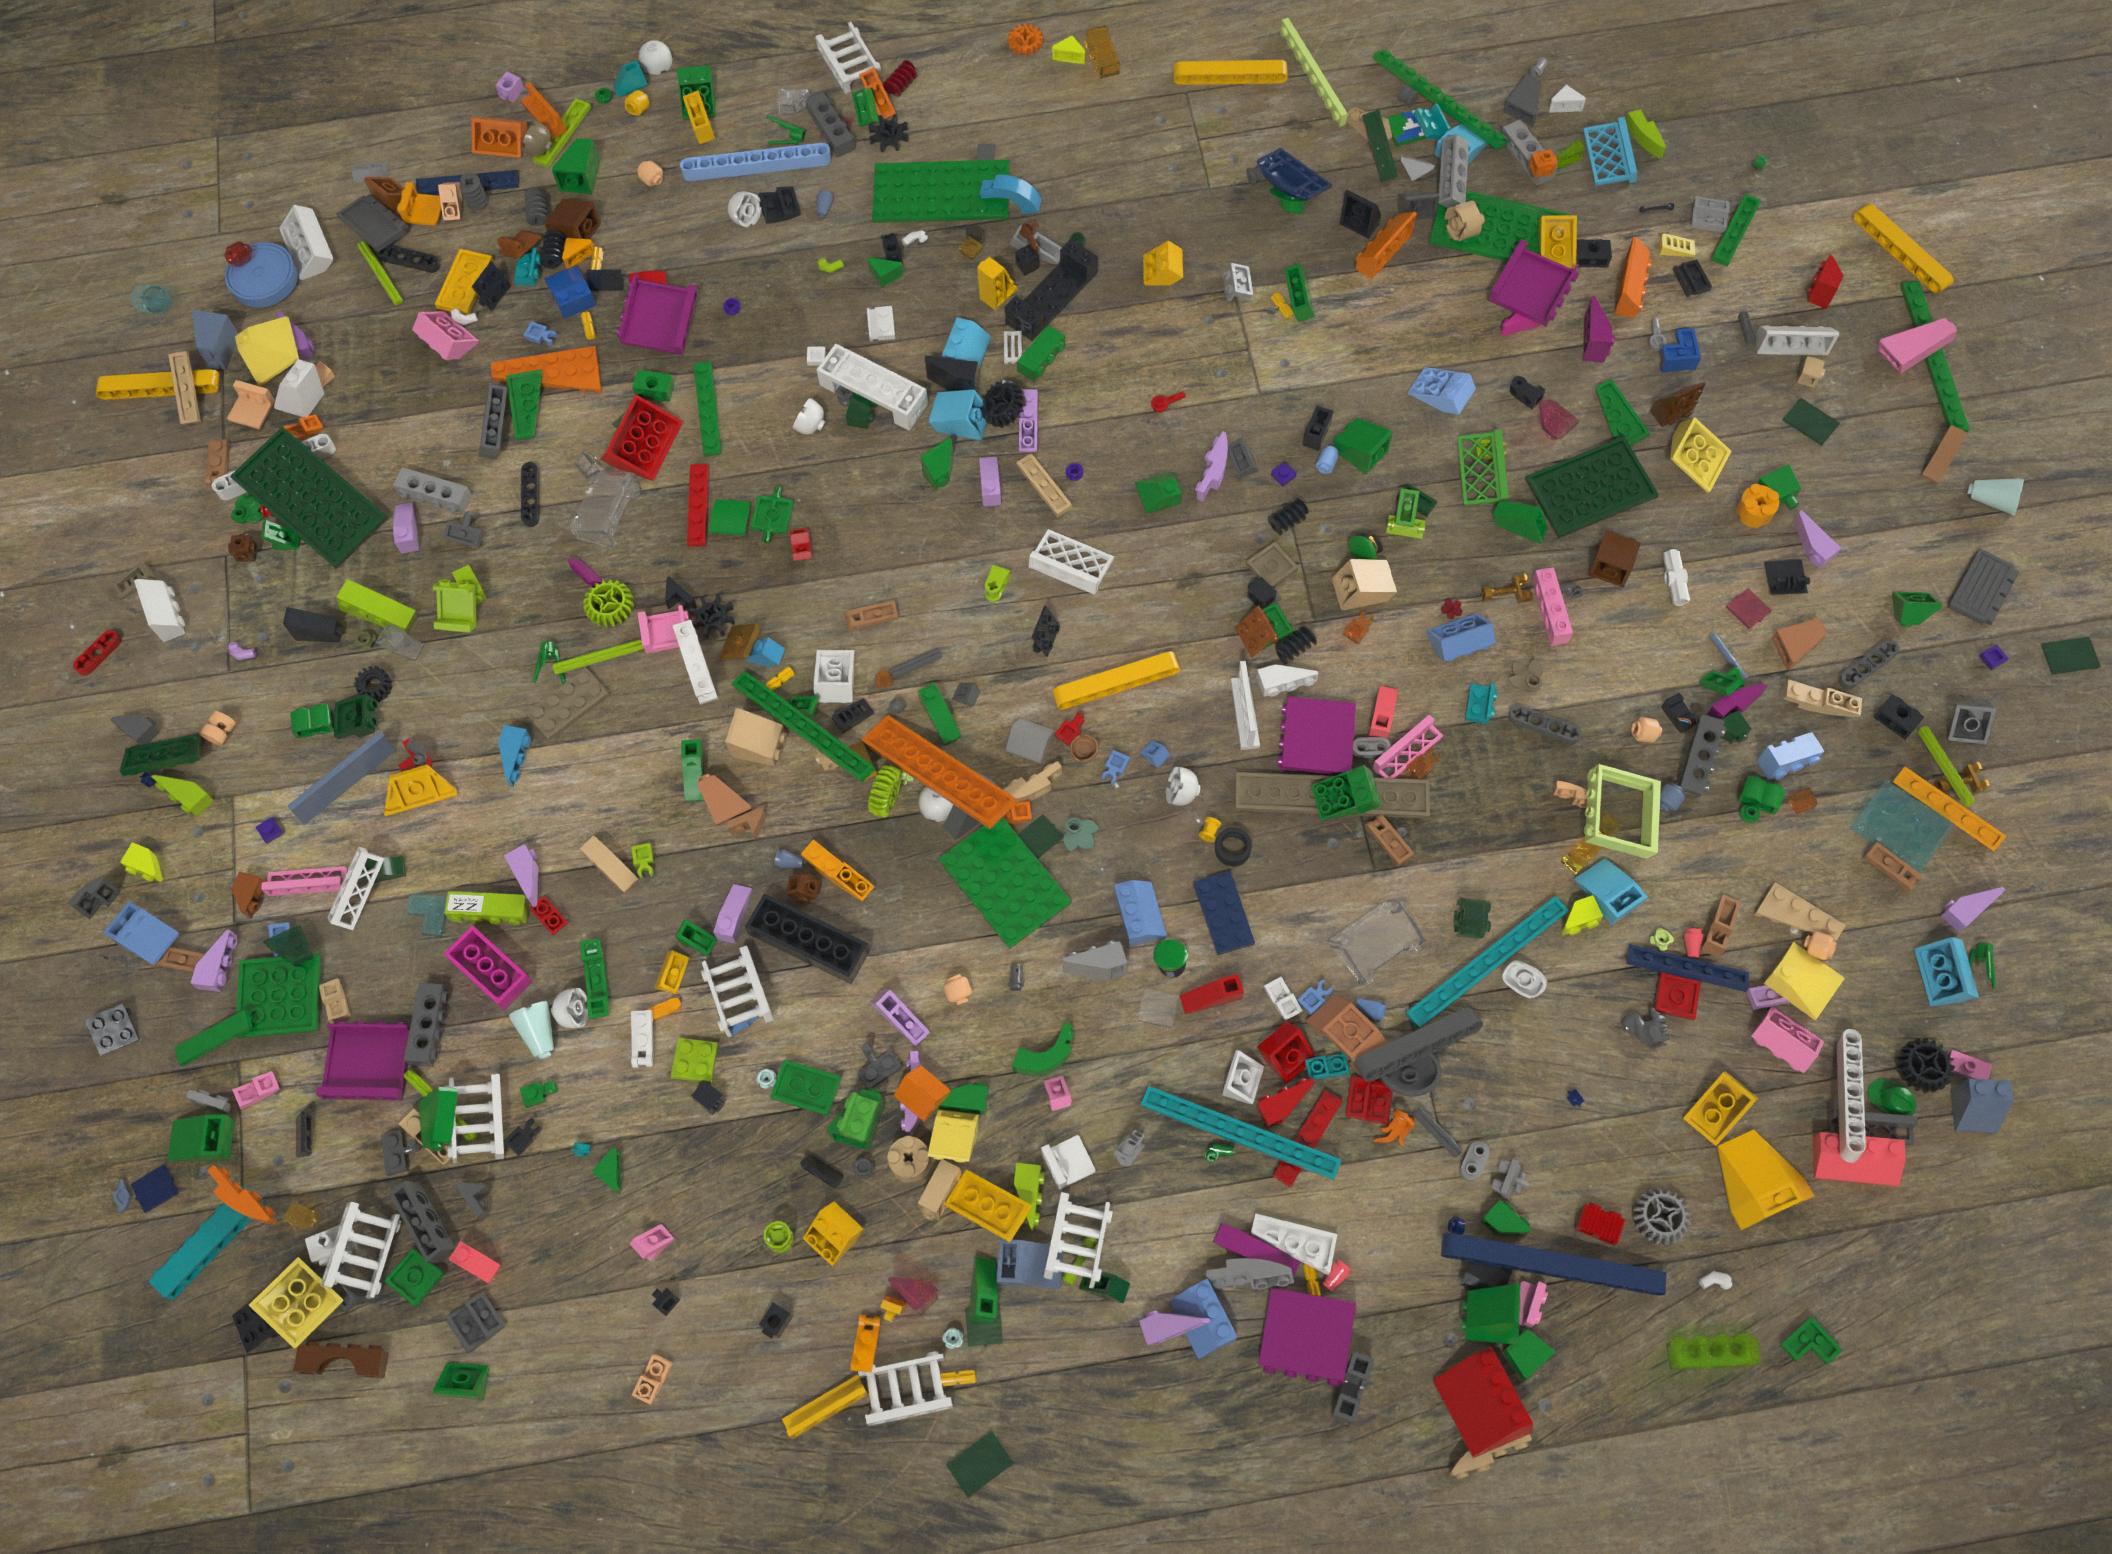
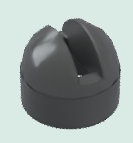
M896 697L889 704L890 710L895 714L901 713L906 708Z

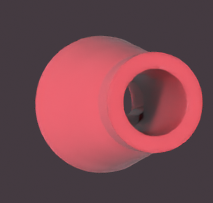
M1695 928L1685 929L1683 936L1687 958H1699L1704 936L1702 930Z
M1338 1259L1335 1263H1332L1330 1274L1326 1276L1322 1285L1333 1292L1338 1285L1350 1276L1349 1272L1351 1269Z

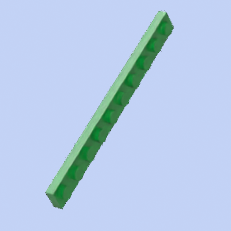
M1381 50L1374 53L1372 57L1374 60L1431 102L1439 104L1442 110L1495 149L1499 150L1507 147L1509 141L1502 133L1493 130L1491 125L1482 122L1477 115L1467 111L1465 106L1456 103L1451 96L1441 92L1439 87L1430 84L1427 78L1421 77L1414 69L1407 67L1402 60L1396 59L1391 55L1390 51Z
M1920 281L1903 282L1900 289L1913 327L1916 328L1933 322ZM1941 348L1924 360L1947 428L1949 429L1952 425L1968 433L1970 427L1943 348Z
M746 671L732 682L736 690L862 783L875 771L872 764Z

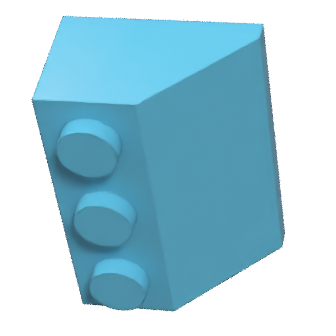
M957 317L941 357L978 362V368H980L991 335L974 321Z
M1950 937L1914 949L1930 1006L1957 1004L1979 998L1963 940Z

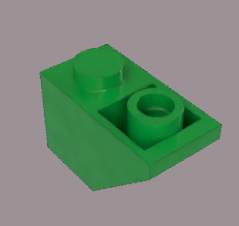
M1501 1200L1480 1221L1495 1236H1526L1532 1230L1525 1218L1518 1217L1513 1212L1512 1206Z

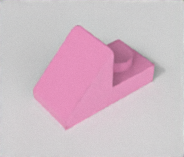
M1063 1075L1043 1081L1052 1111L1071 1106V1096Z
M660 1224L635 1237L630 1245L643 1259L647 1258L649 1261H652L674 1241V1237Z

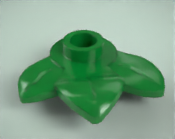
M244 493L237 498L235 509L231 513L234 522L239 524L247 522L256 523L264 518L262 513L259 512L261 504L253 497L249 498L248 494Z

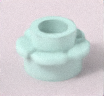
M763 1069L757 1075V1083L764 1089L773 1087L776 1082V1073L773 1070Z
M951 1327L943 1334V1342L946 1343L945 1345L949 1349L958 1348L963 1343V1333L959 1329Z

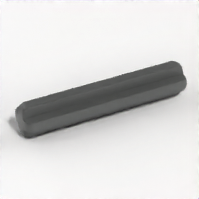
M936 648L890 668L889 674L892 679L898 678L941 659L942 654Z
M1422 1107L1414 1111L1413 1116L1453 1157L1456 1158L1462 1153L1463 1149Z

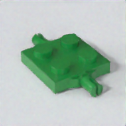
M775 486L773 496L758 495L750 528L752 531L764 533L763 543L768 544L770 542L771 534L787 535L794 501L780 497L781 487Z

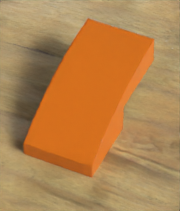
M316 414L299 418V423L283 426L299 441L323 430V426Z
M1030 801L1017 802L1003 818L1009 825L1031 821Z

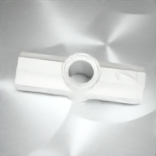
M1676 549L1668 550L1662 555L1665 566V585L1669 587L1672 604L1683 606L1690 601L1687 589V570L1683 569L1680 552Z

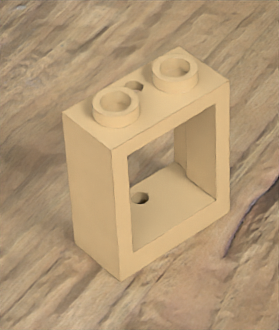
M945 1160L939 1162L918 1202L923 1217L930 1221H933V1219L940 1220L946 1209L944 1203L962 1177L959 1167Z

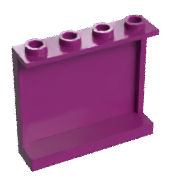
M1521 239L1493 287L1489 302L1547 327L1549 321L1555 319L1557 307L1561 308L1565 300L1563 296L1569 294L1572 288L1571 282H1576L1579 276V272H1577L1579 264H1576L1574 269L1561 265L1527 250L1528 242Z
M634 274L633 280L629 282V295L625 297L626 308L621 313L622 324L617 329V337H619L620 343L683 356L698 295L696 285L689 284L688 289L639 280L637 274Z
M1287 697V702L1282 705V714L1285 715V721L1281 720L1280 732H1284L1283 738H1280L1279 749H1282V755H1278L1277 764L1278 767H1281L1280 774L1284 773V769L1337 775L1352 770L1356 703Z
M335 1021L334 1024H327L326 1027L330 1029L322 1087L317 1086L316 1095L321 1099L403 1101L406 1080L404 1073L407 1072L408 1066L404 1061L410 1031L406 1023L394 1022V1025H387L385 1022L367 1024L366 1022L356 1021L354 1024H347L344 1021Z
M1271 1288L1258 1363L1259 1367L1263 1368V1372L1269 1374H1276V1371L1283 1372L1284 1376L1290 1378H1297V1375L1306 1377L1305 1380L1311 1382H1318V1379L1327 1381V1384L1332 1386H1340V1383L1345 1384L1354 1317L1357 1311L1356 1303Z

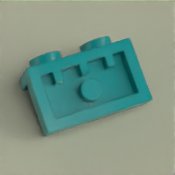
M1435 103L1430 110L1417 108L1414 111V115L1427 139L1439 140L1450 130V126L1439 104Z
M533 248L532 253H525L522 258L517 260L514 278L516 286H536L537 279L540 278L539 265H541L539 261L541 254L538 253L537 248Z
M1491 683L1490 687L1470 684L1465 721L1488 724L1490 718L1494 717L1495 707H1492L1493 701H1496L1498 690H1494L1495 683Z

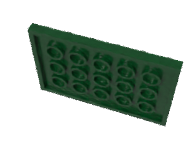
M1625 436L1532 473L1525 478L1558 538L1656 499L1659 495Z

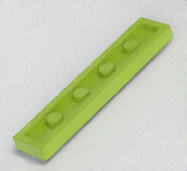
M575 98L561 118L567 131L555 139L551 138L550 142L553 144L549 152L545 151L543 155L533 156L532 160L535 164L547 169L590 111V103Z

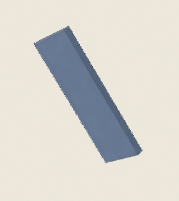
M378 732L287 807L305 825L396 750L381 732Z

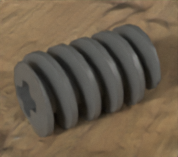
M474 173L462 175L459 187L468 208L473 211L481 210L486 206L488 199L479 177Z
M530 187L524 192L526 222L534 226L544 225L548 215L546 194L537 187Z

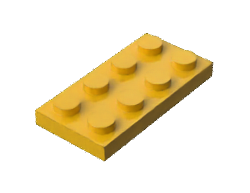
M459 249L435 302L436 308L450 312L453 309H459L461 314L469 315L478 296L471 286L489 262H493L492 256Z
M965 1170L944 1203L948 1209L1009 1243L1032 1208L1029 1203L968 1170Z

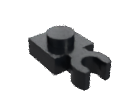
M532 1118L526 1122L523 1130L518 1126L503 1140L518 1156L534 1142L530 1137L542 1131L540 1126L531 1129V1125L535 1123Z

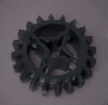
M1010 380L997 381L996 385H991V389L986 390V395L982 396L984 400L982 401L983 406L980 407L981 415L988 424L996 428H1003L1004 425L1009 427L1010 422L1015 423V419L1020 418L1019 414L1024 412L1022 407L1026 406L1023 390L1018 384Z
M1917 1038L1913 1042L1909 1041L1906 1046L1901 1048L1900 1051L1902 1053L1897 1055V1058L1900 1060L1896 1062V1065L1901 1067L1898 1073L1904 1074L1902 1081H1909L1908 1087L1915 1085V1091L1922 1089L1923 1093H1928L1929 1091L1935 1093L1938 1090L1944 1089L1945 1085L1951 1082L1950 1079L1954 1076L1952 1070L1955 1069V1066L1950 1064V1062L1954 1058H1948L1949 1051L1942 1050L1943 1044L1936 1046V1040H1932L1929 1043L1928 1038H1924L1922 1041ZM1918 1051H1921V1052L1928 1053V1054H1930V1055H1929V1056H1925V1055H1923L1922 1053L1919 1054V1053H1917V1052H1918ZM1928 1061L1926 1069L1923 1070L1925 1062ZM1926 1075L1929 1078H1934L1935 1080H1928L1921 1076Z

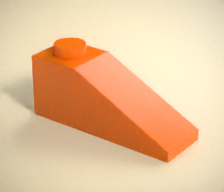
M874 67L859 74L864 88L872 89L878 116L882 115V118L885 120L896 114Z

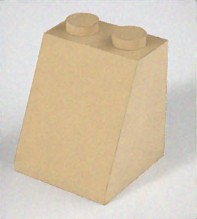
M1350 559L1332 577L1341 610L1387 602L1397 593L1387 560Z
M736 708L725 743L730 756L733 758L775 766L776 761L781 758L782 750L780 748L782 743L786 741L787 733L782 724Z

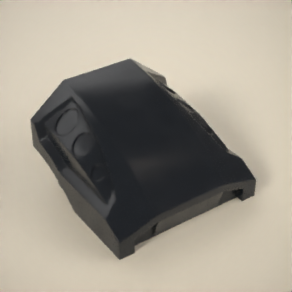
M1470 1262L1459 1285L1470 1291L1504 1286L1508 1284L1513 1270Z

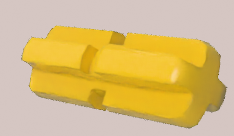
M601 247L593 249V260L590 270H601L603 258Z
M1279 292L1273 293L1271 300L1277 308L1279 307V311L1284 318L1290 319L1294 314L1292 309Z
M587 311L582 312L581 319L586 338L588 340L595 339L596 335L591 315Z
M789 666L784 668L777 674V677L774 676L766 682L765 686L772 691L776 690L782 685V682L785 683L794 676V671Z
M1304 1264L1305 1279L1308 1281V1294L1321 1297L1319 1283L1316 1281V1269Z
M958 1371L959 1374L955 1372L941 1373L942 1386L957 1385V1382L960 1384L975 1383V1371Z

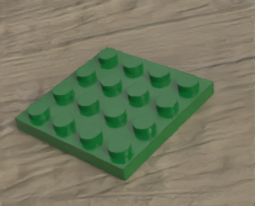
M319 953L239 960L236 1014L242 1010L248 1011L253 1029L240 1035L237 1039L318 1032L321 955Z

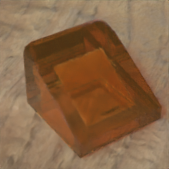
M1810 787L1788 796L1796 814L1814 809L1818 804Z

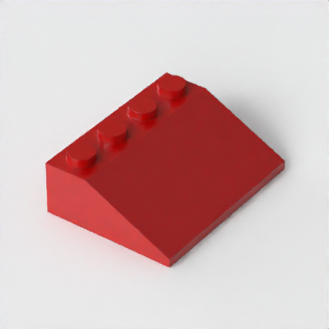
M635 394L600 460L616 469L653 481L683 421Z
M1492 1347L1472 1354L1433 1379V1383L1472 1458L1532 1433L1533 1422Z

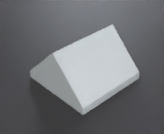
M1236 1050L1222 1095L1253 1104L1264 1066Z

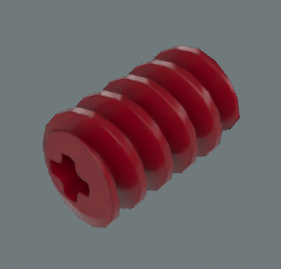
M903 60L898 68L883 82L884 89L889 94L897 97L901 96V92H904L905 88H908L909 84L913 83V79L917 78L914 65L909 60Z

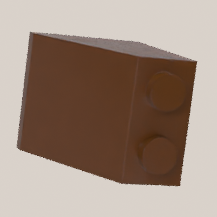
M565 198L555 206L554 211L546 218L544 223L547 231L555 230L565 234L567 238L591 239L601 225L594 202Z
M1605 530L1588 575L1624 588L1632 572L1641 543L1632 538H1626L1615 532Z

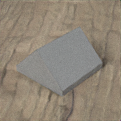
M1019 718L1011 728L1006 752L1041 764L1055 730Z

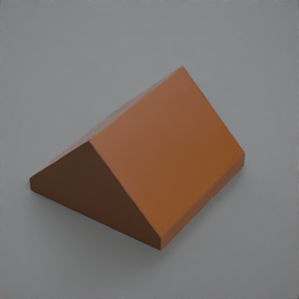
M365 177L364 181L371 195L395 213L398 203L401 202L402 190L404 188L390 177Z

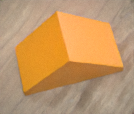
M566 239L562 256L566 269L576 266L593 254L595 247L590 239Z

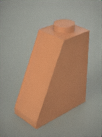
M1817 618L1779 629L1773 635L1772 640L1786 669L1791 670L1819 645L1827 634L1825 626Z
M706 774L698 778L699 782L696 784L716 826L752 810L751 806L715 775L710 776Z

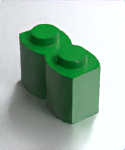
M317 704L310 709L297 708L295 711L290 712L292 733L296 738H307L315 734H326L334 731L333 713L329 705Z
M1748 775L1743 782L1738 801L1745 805H1755L1759 810L1775 815L1780 809L1785 789L1777 783H1767L1759 776Z

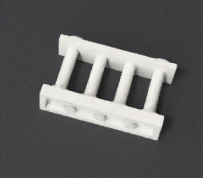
M851 22L848 23V33L831 40H825L822 34L815 36L819 52L845 94L851 92L850 84H852V81L860 78L859 74L874 67L879 79H881L880 72L882 71L879 62L874 60L861 39L858 28L854 27ZM851 38L855 42V44L839 51H831L832 46ZM860 50L862 56L845 63L838 62V58ZM865 61L869 65L868 68L851 75L845 74L846 69Z
M691 620L672 625L699 704L717 700L718 697Z
M747 945L739 948L742 955L734 961L709 969L706 961L702 962L704 970H701L704 982L708 981L720 1016V1020H717L720 1031H725L727 1037L732 1036L729 1029L730 1026L756 1016H763L766 1023L773 1021ZM740 966L742 968L746 967L747 972L743 976L715 986L713 976ZM744 983H752L753 988L750 989V992L720 1002L718 993ZM751 999L758 1001L759 1005L755 1006V1009L726 1019L723 1010Z
M500 1074L491 1075L492 1081L487 1082V1084L454 1086L453 1078H449V1085H445V1087L458 1088V1094L488 1092V1094H492L493 1101H488L486 1104L456 1106L455 1114L489 1112V1114L493 1113L494 1121H489V1123L456 1126V1119L454 1118L452 1145H448V1157H453V1163H457V1154L490 1151L495 1153L496 1159H504ZM488 1131L494 1133L495 1141H490L491 1143L457 1146L456 1134Z
M1061 1192L1044 1278L1052 1279L1054 1272L1058 1273V1271L1091 1278L1089 1288H1094L1095 1281H1100L1102 1269H1098L1106 1223L1110 1224L1113 1211L1109 1210V1202H1106L1104 1211L1072 1205V1202L1068 1201L1069 1194ZM1074 1213L1101 1219L1100 1230L1068 1224V1221H1064L1065 1214ZM1066 1232L1096 1238L1098 1239L1097 1249L1064 1243V1240H1060L1061 1233L1066 1234ZM1063 1251L1095 1258L1093 1269L1061 1263L1060 1260L1056 1259L1057 1253H1062Z
M349 1202L346 1204L320 1286L332 1288L333 1284L340 1283L368 1290L366 1298L371 1299L380 1292L382 1283L379 1280L394 1233L398 1232L401 1225L400 1215H391L390 1220L360 1212L358 1203ZM358 1220L387 1228L384 1241L353 1233L354 1230H351L353 1222ZM353 1241L381 1249L378 1260L374 1261L347 1254V1251H344L346 1243ZM347 1262L374 1269L371 1282L341 1275L338 1272L340 1263Z
M935 1351L927 1353L924 1358L877 1368L873 1365L872 1373L858 1371L860 1378H867L872 1408L870 1414L865 1415L867 1425L872 1426L952 1409L951 1397L946 1398V1395L943 1393L938 1362L945 1361L943 1354ZM930 1364L935 1392L934 1401L925 1402V1399L922 1398L917 1370L918 1366ZM909 1368L914 1401L912 1402L913 1405L904 1407V1404H901L896 1371ZM888 1373L893 1402L892 1410L883 1411V1408H880L875 1375Z

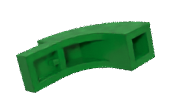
M1064 1022L1057 1042L1048 1051L1035 1053L1019 1047L1012 1064V1070L1027 1076H1043L1059 1069L1066 1063L1072 1053V1046L1067 1044H1071L1074 1037L1072 1025Z

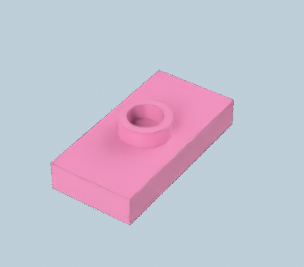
M1955 1050L1949 1052L1948 1058H1954L1950 1062V1064L1955 1066V1069L1952 1070L1953 1073L1968 1079L1989 1080L1992 1064Z

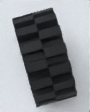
M368 666L369 670L363 668L364 672H358L359 678L355 677L356 683H354L359 695L366 693L377 699L378 702L382 701L381 697L386 699V693L390 694V689H392V680L386 671L382 668L379 669L378 666H375L374 669L372 666ZM371 680H380V684L376 688L367 689V684Z

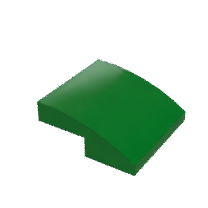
M715 499L709 533L745 536L749 525L748 517L752 508L751 502Z

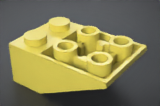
M939 1109L935 1118L928 1156L937 1160L953 1159L959 1163L969 1162L977 1139L979 1114Z

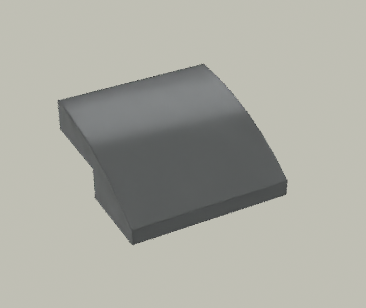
M101 876L81 888L67 904L86 918L91 919L102 904L109 907L121 891Z
M484 1292L464 1303L463 1307L445 1317L446 1322L467 1354L480 1347L505 1327L504 1322Z

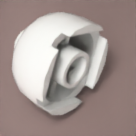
M651 40L642 45L639 51V62L646 73L659 75L661 71L670 69L673 61L669 48L663 42Z
M747 191L734 194L728 203L729 217L734 223L744 227H749L751 223L752 225L756 224L762 211V207H759L760 198L756 194Z
M809 398L803 410L797 416L792 429L804 435L813 434L817 429L821 430L825 424L823 420L824 411L821 405Z
M1183 767L1173 768L1168 778V781L1171 782L1170 789L1166 788L1167 802L1177 806L1189 804L1200 793L1198 779L1189 769Z
M924 787L919 796L921 813L925 818L935 820L936 822L946 820L953 804L928 787Z
M571 988L562 991L555 997L551 1012L559 1025L565 1028H579L587 1024L589 1017L585 1002H587L586 999L588 998L584 991L580 988Z

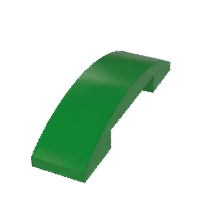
M600 938L580 941L588 999H586L589 1019L609 1016L607 975Z

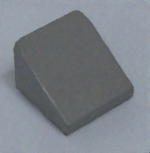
M959 683L952 699L968 706H974L980 690L974 684Z

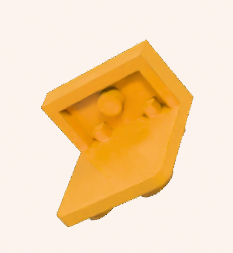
M406 182L405 188L402 190L401 202L397 206L398 213H400L404 223L436 226L442 211L440 196L418 194L414 184Z

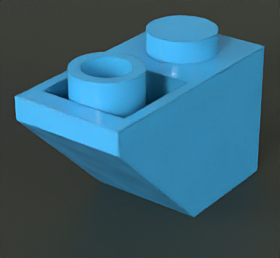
M768 637L755 640L749 658L743 660L766 667L779 665L785 648Z

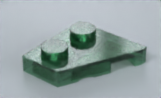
M300 925L263 941L268 949L295 967L314 958Z

